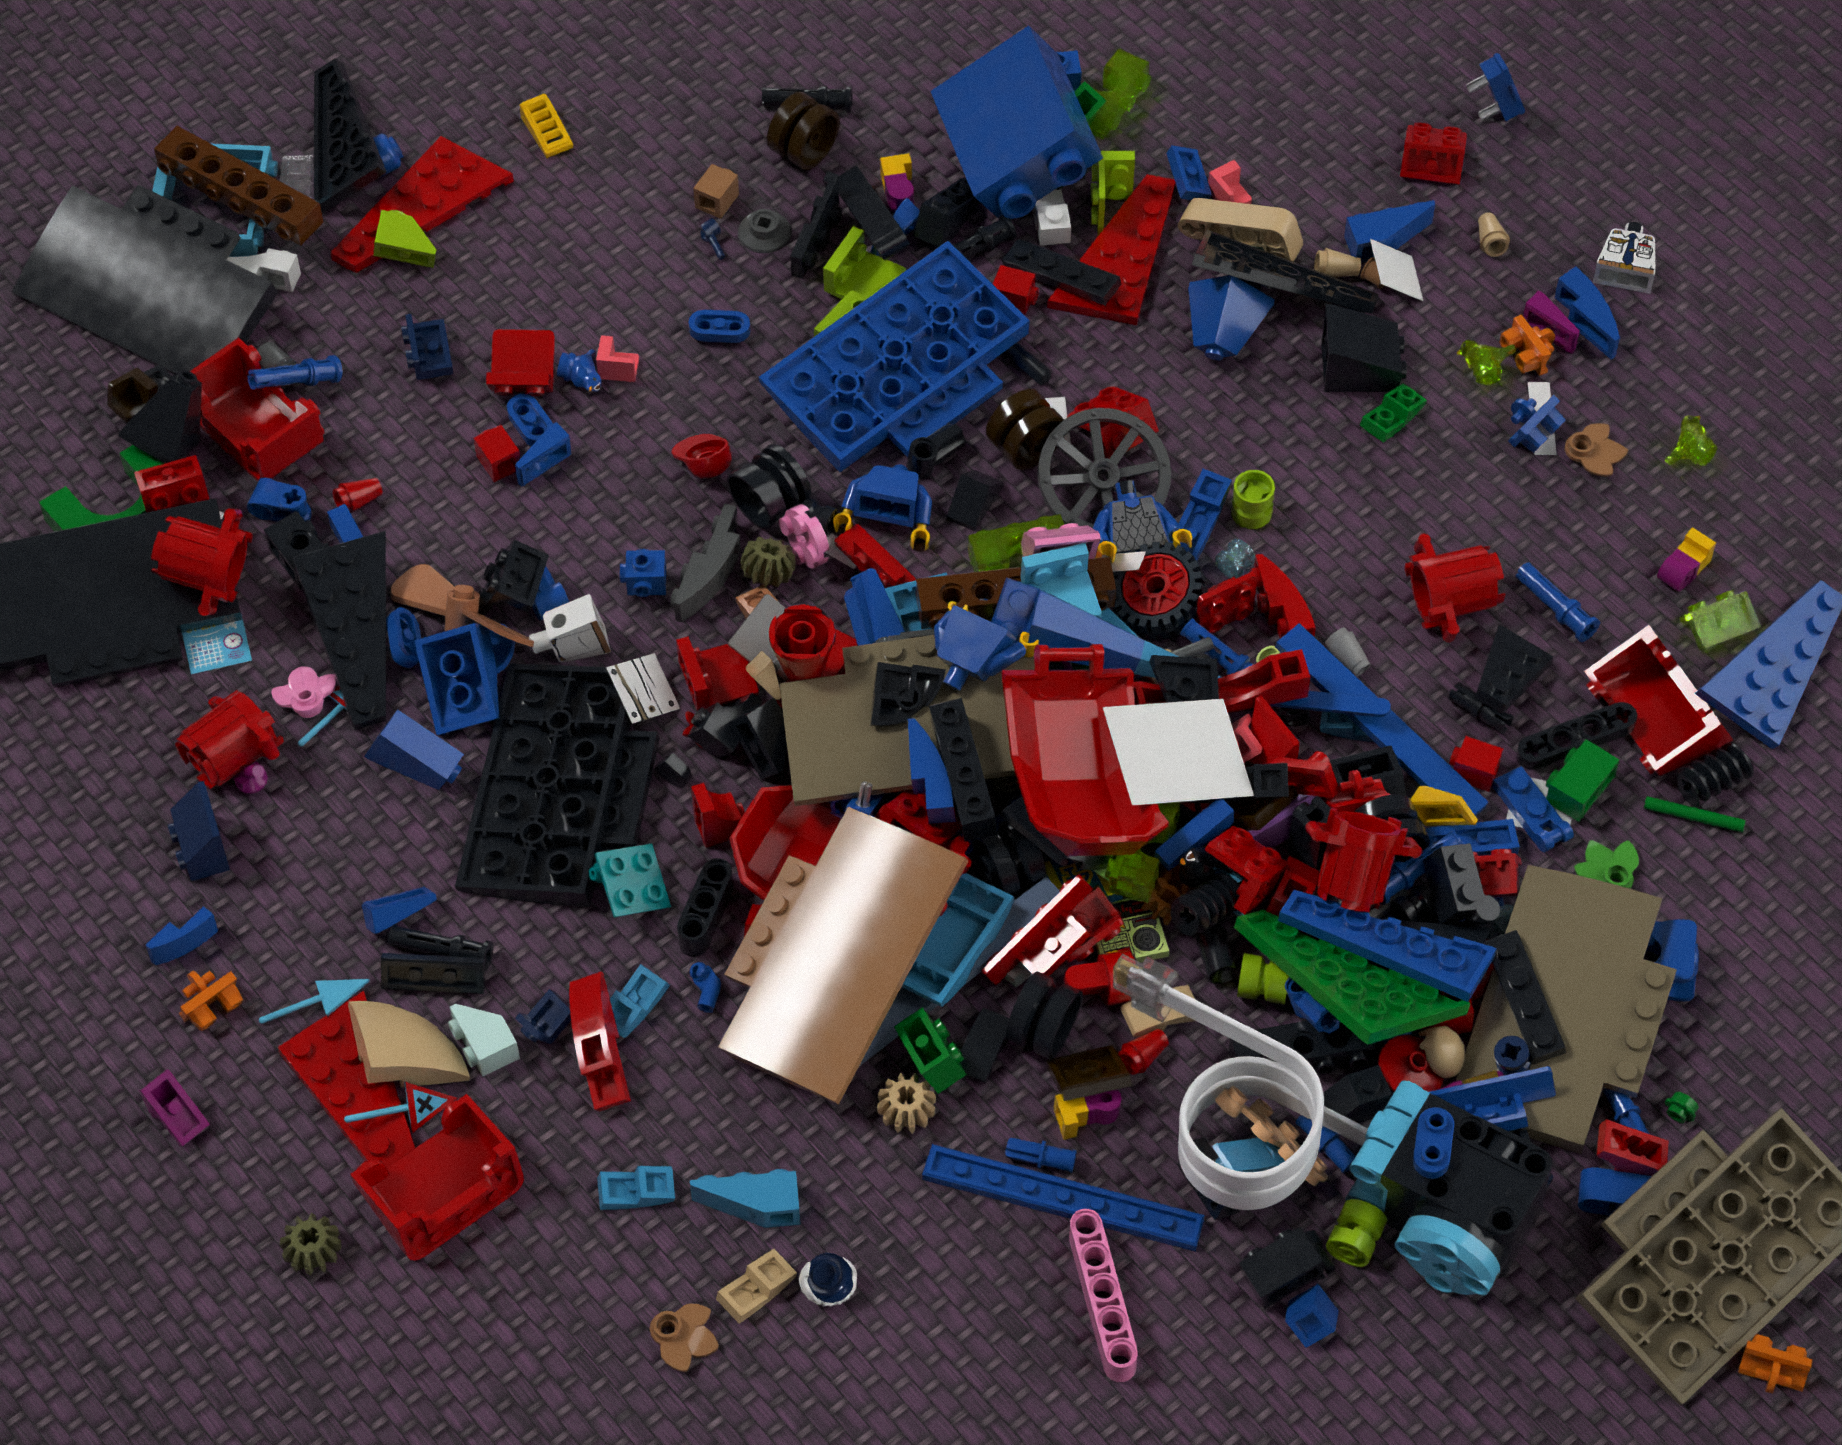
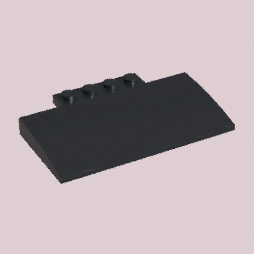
M72 185L39 238L12 293L156 366L162 365L168 372L175 375L179 370L191 371L238 337L246 343L277 296L278 291L271 281L227 260L241 239L238 232L140 185H137L122 209Z
M209 499L0 543V672L48 662L52 685L56 688L183 660L178 637L179 633L242 620L237 596L233 602L228 601L226 603L219 600L217 611L214 615L202 616L198 612V607L201 604L203 591L161 579L160 576L151 572L152 568H158V561L151 559L158 531L166 533L171 523L165 522V519L169 516L175 518L181 516L221 528L222 522L217 499Z
M509 663L499 703V719H496L455 883L457 891L524 902L591 907L596 881L590 879L589 869L597 863L595 853L603 852V850L637 846L660 738L658 732L630 730L631 720L606 667Z

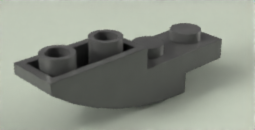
M724 504L721 514L715 515L713 519L711 541L706 540L702 553L693 551L689 563L683 564L680 574L681 585L679 589L675 588L673 590L670 606L675 610L676 621H685L705 606L716 595L733 571L741 554L740 534L735 533L738 526L737 506Z

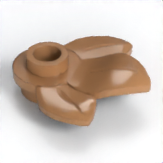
M1601 423L1590 424L1582 432L1574 433L1566 440L1564 447L1565 453L1570 459L1581 462L1584 469L1589 473L1604 477L1613 475L1612 465L1624 459L1628 449L1608 439L1609 425Z
M686 1304L676 1312L663 1311L652 1319L650 1335L660 1345L661 1358L668 1366L680 1372H687L691 1364V1357H706L718 1350L719 1345L715 1336L704 1326L711 1314L709 1308L699 1304ZM670 1326L675 1330L671 1334H664L662 1329Z

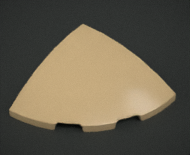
M349 1001L348 1007L360 1062L364 1063L368 1083L399 1080L400 1087L403 1088L405 1087L404 1082L423 1086L469 1081L470 1075L467 1066L454 1043L427 1019L390 1004L370 1001Z

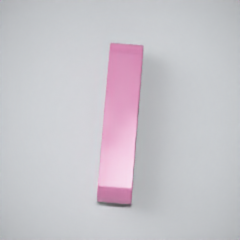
M1081 1209L1076 1211L1070 1220L1069 1241L1104 1371L1111 1380L1126 1382L1136 1372L1137 1346L1102 1219L1094 1210ZM1087 1227L1094 1232L1082 1234L1078 1229ZM1091 1259H1096L1102 1262V1264L1099 1266H1091L1086 1262ZM1105 1291L1111 1296L1102 1299L1097 1297L1095 1293ZM1113 1323L1118 1325L1120 1329L1109 1331L1103 1326ZM1116 1356L1126 1357L1129 1360V1362L1125 1364L1115 1363L1112 1359Z

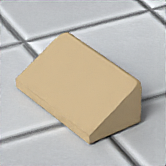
M761 651L745 667L746 671L773 698L779 700L781 698V691L773 661Z

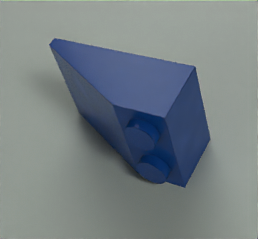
M473 623L414 640L437 736L499 719L496 662L488 628L481 624Z

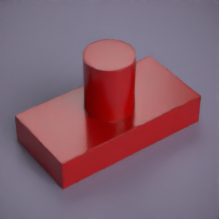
M1321 751L1314 752L1308 760L1276 757L1271 762L1287 763L1288 785L1295 786L1298 794L1333 798L1340 791L1330 760Z

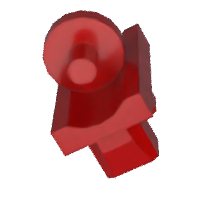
M1358 770L1349 771V781L1339 783L1340 791L1333 798L1323 797V800L1330 808H1338L1337 812H1354L1365 803L1390 795V793L1385 791L1380 778L1374 780L1372 776L1362 778Z

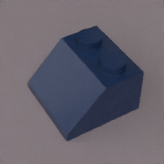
M198 782L170 809L173 823L167 824L172 843H180L181 850L175 851L180 871L187 869L191 881L230 870L205 782Z

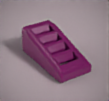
M1538 290L1526 302L1523 317L1532 328L1538 326L1540 330L1550 328L1556 336L1553 343L1572 354L1576 350L1580 331L1544 293Z

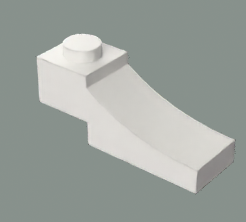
M1055 189L1038 200L1032 210L1035 228L1038 230L1040 246L1070 243L1071 241L1068 207L1064 202L1061 189Z
M268 248L266 253L228 257L227 259L271 281L276 289L293 292L301 275L297 254H292L285 250L279 251Z

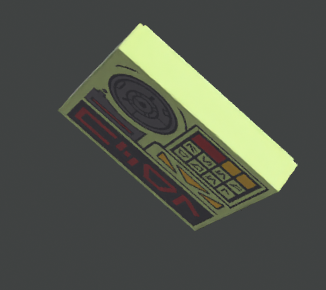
M1131 897L1112 903L1122 916L1124 924L1120 926L1121 932L1107 942L1102 939L1095 944L1098 955L1129 950L1135 955L1138 963L1169 957V948L1159 917L1153 920V912L1150 909L1147 911L1141 909L1144 901Z

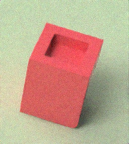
M1235 160L1209 172L1208 184L1212 193L1211 196L1214 200L1251 204L1252 197L1239 183L1241 167Z
M601 335L596 358L597 372L601 379L635 382L639 355L615 352L613 336Z
M1249 713L1231 724L1244 763L1260 754L1263 750V747L1248 727L1252 721Z

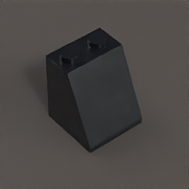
M1326 304L1321 337L1324 392H1390L1398 387L1401 379H1406L1407 375L1406 360H1401L1400 354H1404L1405 340L1404 336H1399L1398 323L1337 305Z

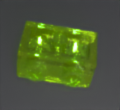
M1732 589L1715 596L1717 602L1707 606L1704 600L1686 607L1689 613L1679 617L1681 624L1688 621L1700 651L1761 627L1747 591L1735 595Z

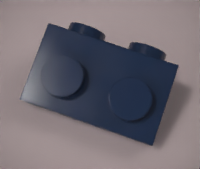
M411 313L405 314L407 326H401L404 345H411V350H405L408 369L415 368L416 379L422 380L454 374L444 319L413 324Z

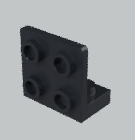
M515 539L506 549L501 548L495 562H490L484 571L482 579L486 581V584L478 592L480 594L479 614L485 616L498 600L528 613L533 607L549 555Z

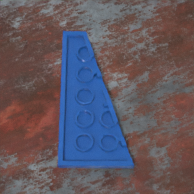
M1822 580L1815 583L1790 608L1776 618L1768 628L1755 637L1694 694L1771 749L1779 746L1841 612L1842 595Z

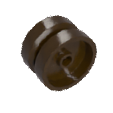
M796 92L790 95L774 114L767 132V146L776 154L788 157L793 164L803 170H810L816 167L833 147L840 128V116L828 106L818 104L814 98L804 92Z
M1028 388L1008 397L997 407L986 425V436L998 450L1003 451V455L1016 469L1025 470L1038 465L1040 453L1047 438L1064 419L1054 408L1050 407V404L1038 390Z

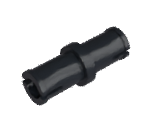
M1458 682L1454 685L1458 689L1457 692L1451 689L1448 699L1469 711L1471 717L1475 720H1483L1501 734L1508 730L1505 724L1509 727L1512 725L1513 715L1506 712L1501 714L1476 699V693L1464 686L1463 683Z

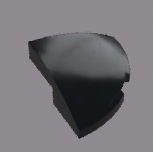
M878 662L875 673L870 726L897 725L911 719L912 715L923 707H928L942 686L946 669L914 664L909 667Z

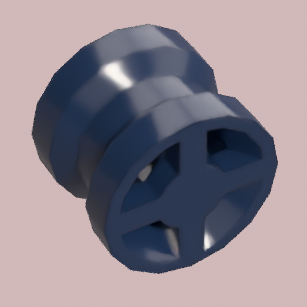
M1506 1036L1497 1042L1494 1047V1057L1498 1071L1503 1072L1504 1075H1509L1530 1069L1531 1058L1529 1049L1523 1039L1518 1036Z

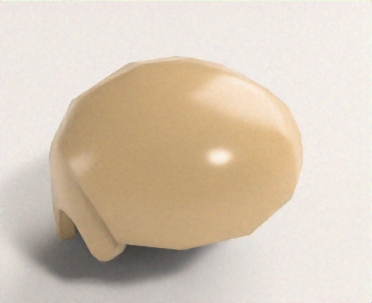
M1446 1026L1432 1027L1418 1033L1420 1036H1426L1419 1046L1422 1050H1425L1426 1059L1432 1071L1442 1078L1456 1076L1461 1071L1465 1060L1464 1044L1459 1035Z

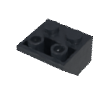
M1392 745L1330 760L1338 787L1339 783L1349 781V771L1358 770L1362 778L1371 776L1373 780L1380 778L1385 791L1390 793V795L1401 794L1406 796L1403 773Z

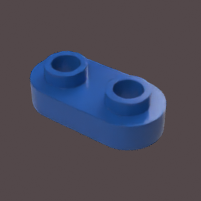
M698 310L690 316L688 321L690 335L694 339L703 342L739 343L746 340L751 332L749 317L739 311Z
M529 394L515 395L507 403L509 420L529 446H532L553 424L538 401Z
M399 607L386 617L391 656L398 665L412 668L419 662L414 640L421 639L420 628L415 616L409 610Z
M1438 1107L1426 1109L1418 1119L1413 1165L1415 1170L1426 1178H1439L1449 1168L1454 1119L1445 1109ZM1433 1120L1440 1121L1442 1125L1439 1127H1435L1431 1125L1430 1122ZM1432 1152L1437 1154L1438 1158L1430 1159L1426 1154Z

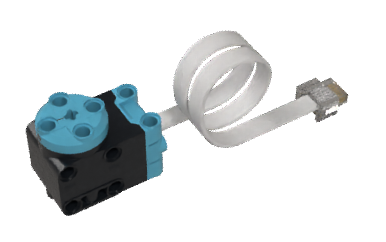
M1124 954L1120 956L1113 968V988L1131 997V1007L1162 1023L1171 1009H1174L1272 1059L1241 1056L1223 1060L1202 1072L1188 1088L1180 1107L1178 1155L1185 1176L1199 1192L1221 1205L1240 1210H1256L1277 1204L1291 1195L1310 1173L1318 1155L1322 1126L1362 1146L1349 1167L1351 1173L1357 1179L1345 1199L1366 1201L1379 1208L1386 1215V1225L1400 1232L1394 1244L1395 1248L1418 1273L1424 1276L1429 1285L1444 1293L1455 1292L1464 1295H1487L1496 1279L1502 1278L1508 1273L1541 1215L1546 1191L1553 1180L1551 1173L1552 1158L1548 1152L1510 1131L1504 1130L1423 1090L1417 1084L1405 1080L1399 1083L1383 1111L1379 1110L1371 1121L1369 1128H1366L1324 1106V1094L1320 1079L1310 1063L1299 1053L1173 989L1172 982L1178 977L1179 972L1148 956L1143 963ZM1231 1086L1238 1088L1244 1095H1255L1273 1100L1312 1120V1128L1301 1147L1285 1162L1260 1172H1240L1219 1165L1198 1149L1189 1134V1130L1197 1117L1216 1102L1215 1098L1225 1088L1229 1089ZM1438 1107L1445 1109L1452 1115L1454 1119V1132L1449 1168L1443 1176L1431 1179L1421 1176L1415 1170L1413 1157L1418 1119L1426 1109ZM1433 1120L1430 1122V1124L1435 1127H1439L1442 1125V1123L1437 1120ZM1430 1152L1426 1154L1430 1159L1438 1158V1155Z

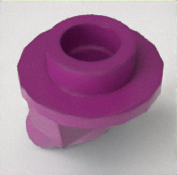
M256 761L245 766L235 775L234 780L236 787L240 791L252 794L259 792L266 786L268 776L264 767Z

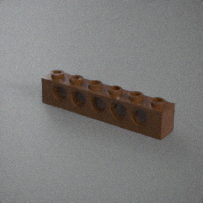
M176 126L154 148L157 166L165 175L176 177L191 189L196 188L205 193L211 200L227 205L236 214L247 216L262 228L267 227L286 241L290 240L301 246L324 223L319 202L179 126Z
M1110 557L1088 559L1087 571L1101 611L1115 607L1116 585ZM1021 567L916 579V601L921 629H934L937 622L948 612V602L950 601L956 602V606L963 608L966 604L968 605L969 612L992 621L1006 577L1022 582Z

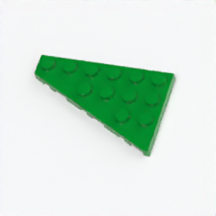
M1260 910L1238 916L1234 928L1367 1045L1464 1016L1468 1013L1470 1002L1464 1000L1454 1001L1439 994V990L1392 969H1389V971L1368 963L1369 960L1322 939L1317 940L1298 932V929L1278 921L1279 917L1270 912Z

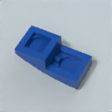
M203 906L180 929L169 922L145 945L151 962L159 965L172 961L191 952L218 932L214 914Z

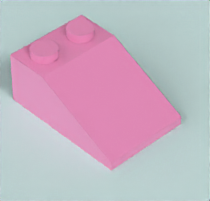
M1076 523L1065 524L1059 529L1047 530L1046 527H1034L1029 529L1028 532L1023 533L1021 541L1022 554L1024 557L1086 543L1089 559H1094L1100 542V533L1088 525L1079 526Z

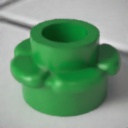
M1675 1092L1671 1099L1667 1098L1665 1100V1105L1668 1107L1666 1112L1671 1119L1682 1124L1685 1121L1693 1122L1695 1120V1113L1699 1106L1690 1096L1682 1092Z

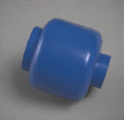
M381 133L373 137L387 172L379 178L399 169L401 166L400 159L404 157L393 136L388 138L387 135Z

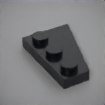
M1151 655L1149 663L1166 703L1219 699L1217 659Z

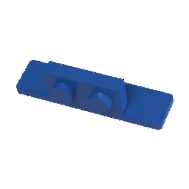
M1550 1066L1429 1092L1507 1131L1528 1127L1523 1103L1556 1095Z

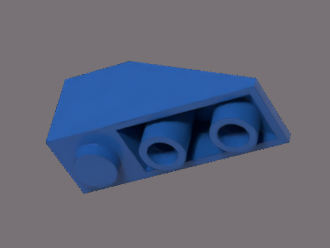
M1435 201L1416 202L1412 205L1386 208L1381 211L1347 217L1344 238L1351 256L1361 258V263L1368 262L1370 258L1374 257L1370 239L1398 249L1432 224Z

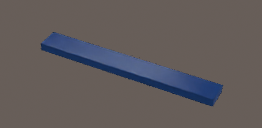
M1300 623L1276 642L1275 648L1280 653L1302 649L1311 677L1310 681L1321 692L1378 698ZM1392 710L1385 717L1345 714L1380 748L1392 745L1400 767L1420 786H1428L1462 796L1475 816L1487 807L1489 802Z
M934 1144L931 1146L922 1173V1180L1069 1219L1078 1210L1091 1209L1099 1214L1104 1228L1195 1252L1205 1220V1215Z

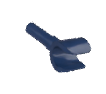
M710 218L701 224L700 236L702 240L710 243L718 259L722 260L726 256L715 237L721 233V229L716 220Z

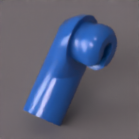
M697 962L691 966L689 971L690 977L693 978L694 983L702 992L697 1008L703 1012L711 1013L714 1011L722 983L711 967L703 962Z

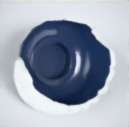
M822 1253L815 1256L802 1268L799 1285L808 1300L817 1305H822L823 1307L841 1305L846 1300H849L856 1290L857 1272L851 1261L835 1253Z

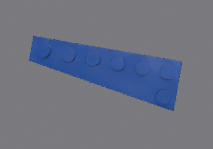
M1297 890L1292 892L1279 913L1278 921L1466 1002H1469L1489 968L1497 949L1454 936L1453 940L1434 935L1433 929L1422 926L1420 931L1400 925L1401 920L1389 917L1388 920L1374 918L1368 912L1345 909L1340 907L1341 903L1328 899L1325 901L1318 896Z

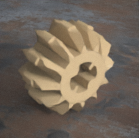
M902 1073L898 1076V1082L888 1078L885 1082L886 1089H880L878 1092V1100L880 1102L877 1104L879 1115H884L883 1123L885 1126L895 1123L897 1133L903 1127H908L912 1134L915 1131L916 1124L926 1128L928 1118H933L935 1115L934 1103H936V1095L930 1091V1084L927 1081L918 1083L916 1073L910 1080H905V1076Z

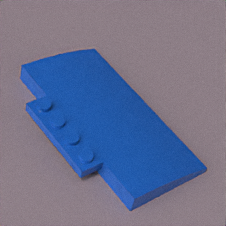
M947 241L759 376V382L799 430L839 472H842L887 438L908 457L910 445L915 439L928 437L947 423H957L1003 389V381L987 364L1029 334L1030 320Z

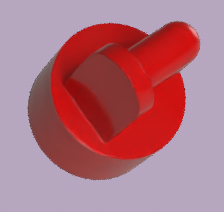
M1129 950L1099 954L1097 962L1073 965L1067 969L1064 976L1065 984L1083 991V995L1100 993L1105 1005L1127 1003L1138 999L1141 994L1128 987L1127 981L1119 978L1120 963L1122 961L1139 969L1135 955Z

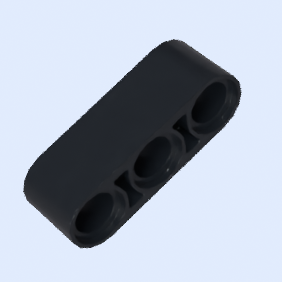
M714 858L704 864L678 921L679 947L683 954L696 957L707 951L733 893L732 868L728 861L724 859ZM715 878H723L722 881H712ZM705 905L711 906L709 909H700V907ZM692 933H697V934H699L697 937H688V936H687V935L692 934Z

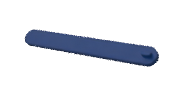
M1309 691L1306 698L1270 705L1274 707L1371 717H1385L1391 712V704L1385 698Z

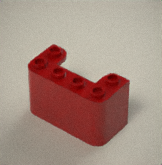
M238 337L190 372L195 374L197 380L202 383L200 428L258 482L260 478L272 479L324 442L323 434L325 431L319 420L320 410L311 399L306 400L301 397L298 400L291 401L285 396L280 386L256 390L250 388L247 378L249 376L248 372L252 369H261L259 361L262 359L253 345L247 346Z

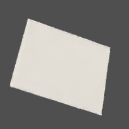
M1223 699L1103 707L1132 805L1254 796Z

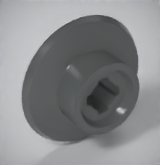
M759 209L743 219L738 227V238L741 244L756 253L778 251L789 242L792 235V228L788 220L770 209Z

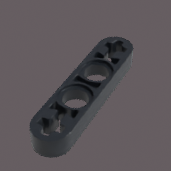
M1618 702L1529 735L1518 744L1517 761L1522 767L1534 770L1565 759L1569 751L1573 747L1578 749L1585 739L1599 746L1628 735L1634 730L1636 725V709L1628 703ZM1616 715H1620L1622 718L1628 717L1627 723H1623L1621 719L1615 721ZM1588 724H1594L1600 728L1601 733L1597 736H1589L1585 734L1583 727ZM1559 735L1566 736L1570 739L1571 744L1564 748L1558 747L1554 744L1553 738ZM1530 748L1533 752L1538 751L1537 757H1533L1531 753L1526 754V750Z

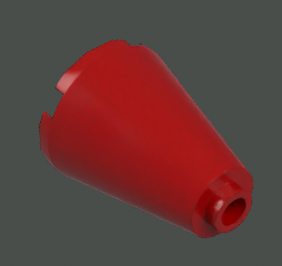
M801 604L784 609L783 614L773 618L768 632L770 645L788 681L821 678L835 642L834 622L816 606Z

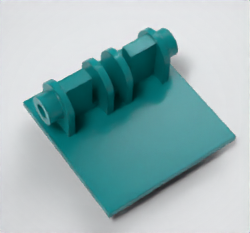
M652 843L595 853L597 863L589 869V876L591 880L604 884L614 918L671 907Z

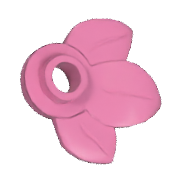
M301 666L290 673L287 685L273 688L271 694L278 706L292 708L299 716L311 718L322 711L324 698L333 693L336 688V679L334 674L318 677L312 668Z

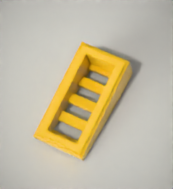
M541 94L520 104L521 119L546 158L574 148L572 140L546 94ZM557 137L561 138L559 140L547 144V141L552 140Z
M1419 786L1411 798L1417 815L1425 826L1475 825L1478 821L1462 796L1428 786Z

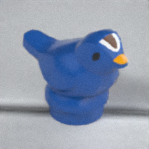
M591 349L588 353L579 356L572 352L570 354L562 353L558 364L557 377L564 378V381H572L575 386L585 388L588 392L599 391L602 379L596 372L593 362L596 350Z

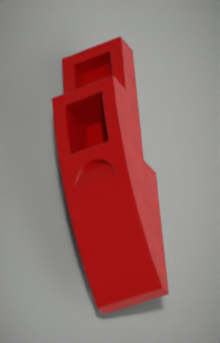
M1256 554L1254 568H1250L1249 572L1254 571L1257 575L1256 587L1259 592L1257 594L1259 613H1265L1268 625L1277 624L1280 638L1299 623L1315 637L1316 626L1312 615L1296 586L1271 560L1263 554Z
M598 972L572 981L569 985V1001L573 1038L581 1075L587 1078L594 1110L600 1112L630 1102L631 1099L616 1043L619 1033L604 973Z

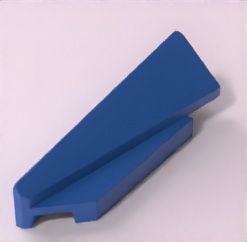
M871 568L851 577L850 581L853 588L846 591L844 600L858 646L873 644L878 638L900 635L901 632H905L877 571Z

